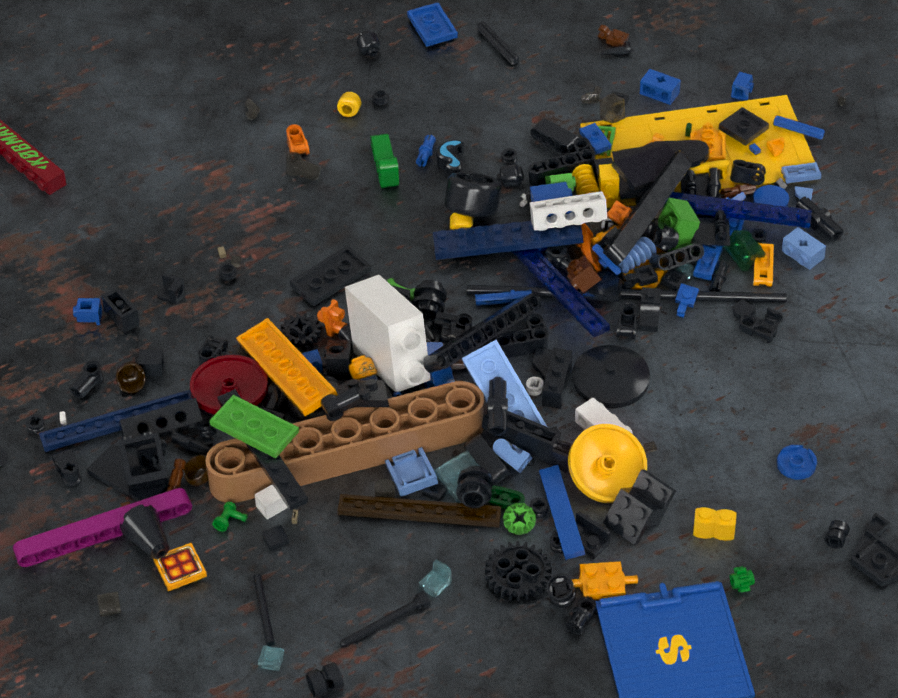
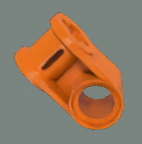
M296 124L288 126L286 134L291 157L295 158L296 155L305 153L309 155V145L302 128Z

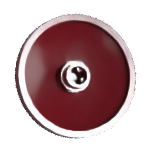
M223 355L212 358L201 364L194 371L190 380L192 399L196 398L199 408L211 414H216L221 409L217 397L234 389L241 399L255 406L261 403L268 391L266 372L257 361L241 355Z

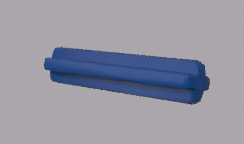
M778 115L774 118V126L820 140L824 137V129Z

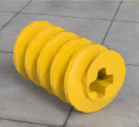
M589 164L577 166L572 172V177L575 176L576 194L599 192L592 166Z

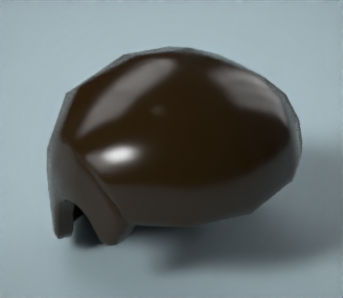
M136 362L123 363L118 367L115 375L120 389L129 394L140 391L146 381L144 370Z
M194 456L186 463L183 470L185 473L184 478L190 485L199 486L208 482L206 456Z

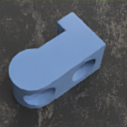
M498 439L493 444L495 454L519 473L523 471L533 458L524 450L521 454L517 453L505 439Z

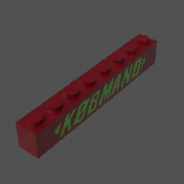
M0 120V155L9 164L14 165L20 173L27 176L29 181H33L40 190H44L49 195L67 185L65 173L62 169Z

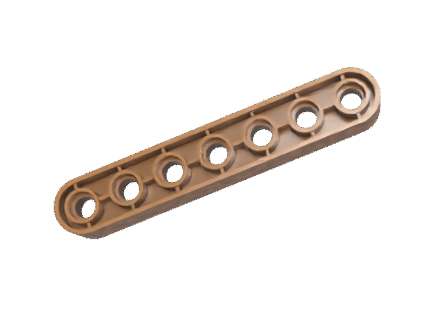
M455 381L389 398V407H354L348 409L336 421H329L326 415L293 423V425L299 427V433L279 455L298 484L303 486L385 464L384 460L387 459L393 462L392 457L411 450H415L416 454L419 455L418 448L420 447L427 453L465 443L483 431V392L473 383ZM236 438L216 444L206 455L209 489L211 494L221 502L238 503L254 499L256 493L272 485L247 445Z

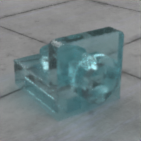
M435 560L433 562V570L419 582L420 588L436 598L452 582L450 568L446 564Z

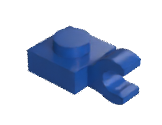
M681 283L675 299V303L679 304L676 316L684 318L687 307H694L699 293L698 288Z

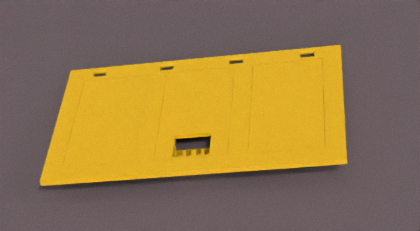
M787 95L580 124V128L596 123L597 126L611 125V127H616L612 151L642 147L652 140L655 133L664 136V141L690 140V137L685 136L687 123L692 124L691 132L698 131L708 122L719 132L721 131L719 130V123L743 107L769 123V129L746 146L724 133L726 135V159L700 162L699 166L689 168V170H693L695 174L709 173L710 168L720 169L722 189L734 187L736 184H746L730 180L734 160L759 163L766 168L764 182L756 186V188L764 185H775L774 183L780 178L785 182L781 172V168L784 166L815 162L804 134L774 126L773 124L774 118L777 115L798 121ZM762 103H769V105L760 106ZM717 110V112L708 113L707 111ZM664 117L662 120H655V118ZM611 131L608 133V140L610 139ZM783 137L785 140L784 150L780 155L774 157L766 146L767 141ZM753 143L761 149L760 153L756 155L749 149V145ZM612 151L611 156H607V153H604V155H600L599 153L595 155V158L602 159L612 157L613 160ZM681 182L676 186L674 195L670 196V198L681 199ZM619 193L620 203L625 206L636 205L635 198L621 200Z

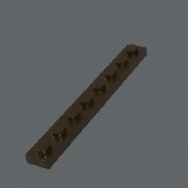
M340 494L337 509L338 515L487 527H499L501 518V506L483 505L480 508H468L463 503Z

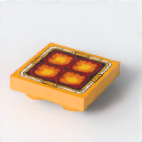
M192 543L168 551L167 555L163 558H153L168 591L207 577L206 570Z

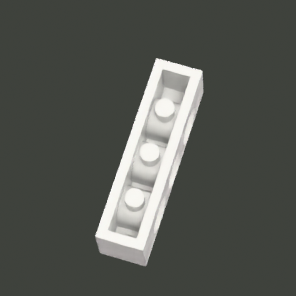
M603 192L530 202L531 223L534 231H544L554 227L563 228L573 224L582 225L586 222H600L607 219L606 198Z

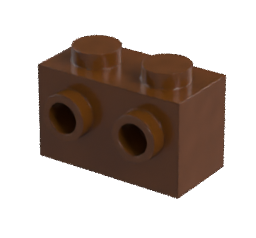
M585 255L571 261L566 268L569 273L567 277L576 290L580 289L583 293L601 280L596 269Z

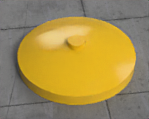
M598 424L587 428L574 440L568 455V468L573 482L583 494L601 503H613L621 488L632 487L640 471L644 469L647 471V458L641 443L628 430L613 424Z

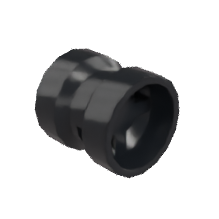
M833 520L829 525V531L826 533L824 541L829 547L840 549L845 544L850 527L844 521Z

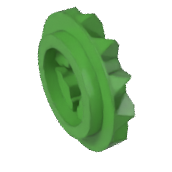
M515 503L508 506L503 515V523L506 529L516 535H524L530 532L536 521V515L532 507L527 506L525 503ZM525 513L523 517L524 523L521 521L514 523L516 519L515 514L520 516Z

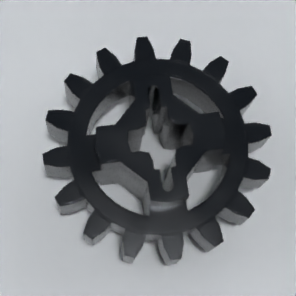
M297 313V317L290 315V320L284 319V324H281L280 331L297 349L299 346L305 349L306 345L312 347V342L318 343V338H321L322 332L321 324H319L318 319L314 320L313 315L307 317V313L303 316Z

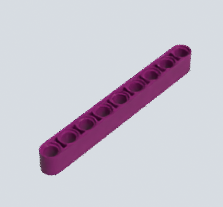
M177 488L20 540L13 545V551L19 566L29 567L122 536L120 522L123 524L125 520L123 516L135 506L141 504L144 506L152 505L157 510L161 522L189 513L192 509V504L185 489Z

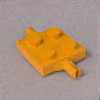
M621 561L579 564V579H571L575 588L580 587L583 597L586 598L588 596L594 600L626 595V584H638L637 575L625 576L622 571Z

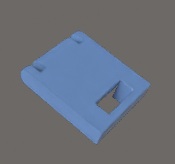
M422 447L418 448L419 457H417L415 450L392 457L394 466L391 465L389 459L384 460L400 497L438 484L437 476Z

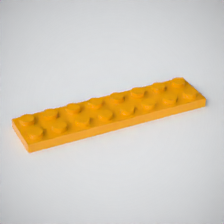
M269 318L236 337L242 348L253 360L257 361L270 379L304 416L321 407L320 402L325 396L331 394L338 395L333 386Z

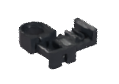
M768 307L765 320L749 314L743 315L740 318L739 329L750 336L753 334L767 339V343H771L773 337L777 335V327L783 320V313ZM751 322L753 325L745 326L743 323Z

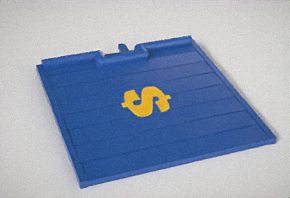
M715 581L675 587L670 591H667L666 585L661 583L659 585L660 592L650 594L642 592L602 598L596 601V610L619 698H755V692L722 582Z

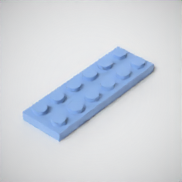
M497 340L462 358L475 384L483 392L486 403L489 397V380L494 379V377H501L507 384V411L547 427ZM511 444L517 453L521 454L523 452L522 449Z

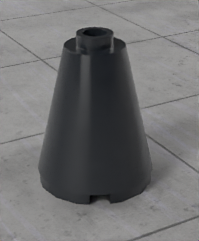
M141 504L125 513L123 524L120 522V530L123 535L152 558L159 559L165 557L170 547L157 510L152 505L144 506Z

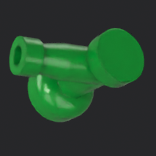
M228 501L224 505L223 513L213 520L212 525L216 530L224 532L229 527V517L246 522L248 514L237 511L236 505Z

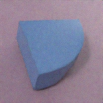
M795 186L794 193L799 199L806 197L811 200L813 189Z

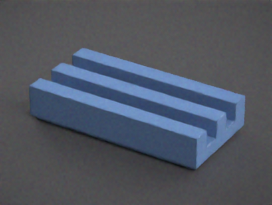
M817 162L781 168L786 184L821 179V172Z

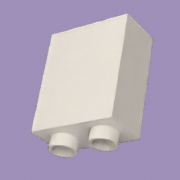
M380 275L346 286L345 293L354 353L358 357L365 355L372 358L377 375L396 392H401L431 380L430 373L425 370L423 360L428 355L423 313Z

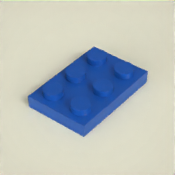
M438 2L407 11L409 20L426 47L458 38V32Z

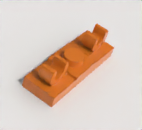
M583 223L581 228L584 243L576 245L581 247L583 255L586 256L598 273L602 270L598 262L599 257L592 251L594 245L591 242V238L594 235L589 227Z

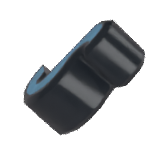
M448 140L437 148V164L441 169L445 170L447 178L452 173L463 172L461 169L464 163L458 157L464 154V142L460 140Z

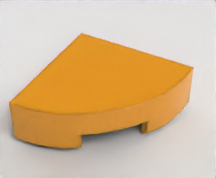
M783 137L767 141L766 146L774 157L783 152L785 140Z

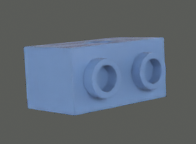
M799 227L783 238L782 251L809 270L825 257L826 245Z

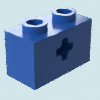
M649 69L640 80L639 94L671 105L680 93L681 80Z

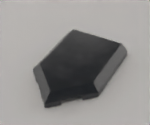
M608 270L598 272L601 280L586 292H582L581 296L582 299L619 302L623 280Z

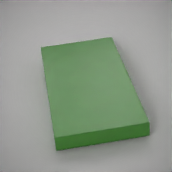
M232 395L210 419L211 426L274 458H277L299 433V427L235 395Z

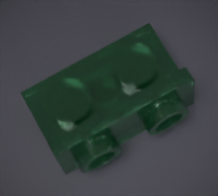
M734 230L730 236V246H724L725 250L742 271H748L756 257H764L766 255L761 245L754 240L752 234L747 230Z

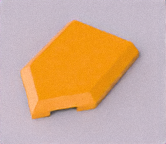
M708 122L698 131L695 130L690 133V140H700L708 145L710 156L705 162L726 159V135L723 132H718Z

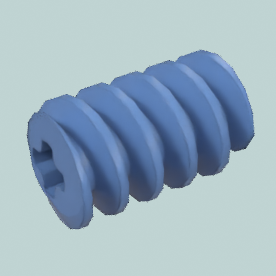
M641 237L626 258L618 264L622 272L628 273L635 266H640L641 263H645L646 260H650L651 256L657 254L654 243L647 237Z

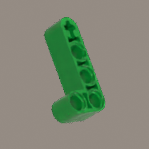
M389 135L370 136L371 148L381 188L399 186L397 157L393 155Z

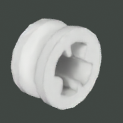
M530 377L526 381L527 393L532 396L542 394L543 380L539 377Z

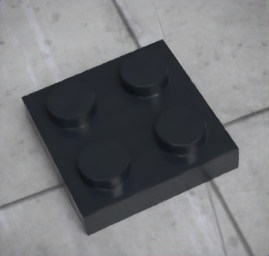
M743 107L719 123V130L745 146L769 129V123Z

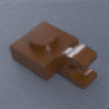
M601 25L598 29L600 31L598 37L606 39L607 44L615 47L624 46V43L629 39L628 33L617 29L610 31L606 25Z

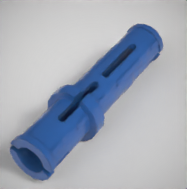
M510 290V292L475 294L476 306L511 303L519 297L531 294L532 291Z

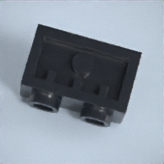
M578 511L575 521L584 551L595 559L610 544V531L605 526L592 520L590 516Z

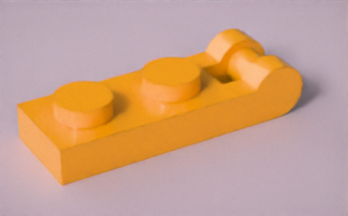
M755 243L753 286L761 284L766 285V287H772L774 244Z

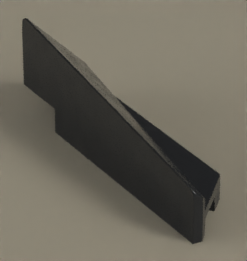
M507 411L506 432L498 437L507 440L509 443L552 466L558 465L559 469L564 473L569 471L568 455L572 443L559 440L561 432ZM486 414L483 416L482 428L488 431L489 416Z

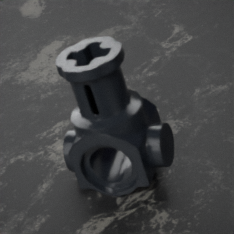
M565 245L548 247L545 251V256L542 257V261L546 266L551 269H563L567 272V275L569 274L566 268L572 260Z

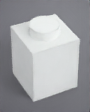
M273 484L255 494L256 507L266 519L287 509L286 504Z

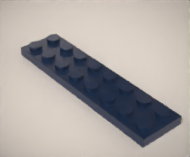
M531 221L433 232L436 260L584 243L581 225L574 224L563 228L554 227L544 231H534Z

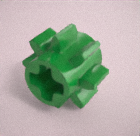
M743 566L733 568L734 573L729 576L732 588L738 589V592L741 593L751 591L750 586L755 584L752 571L747 570Z

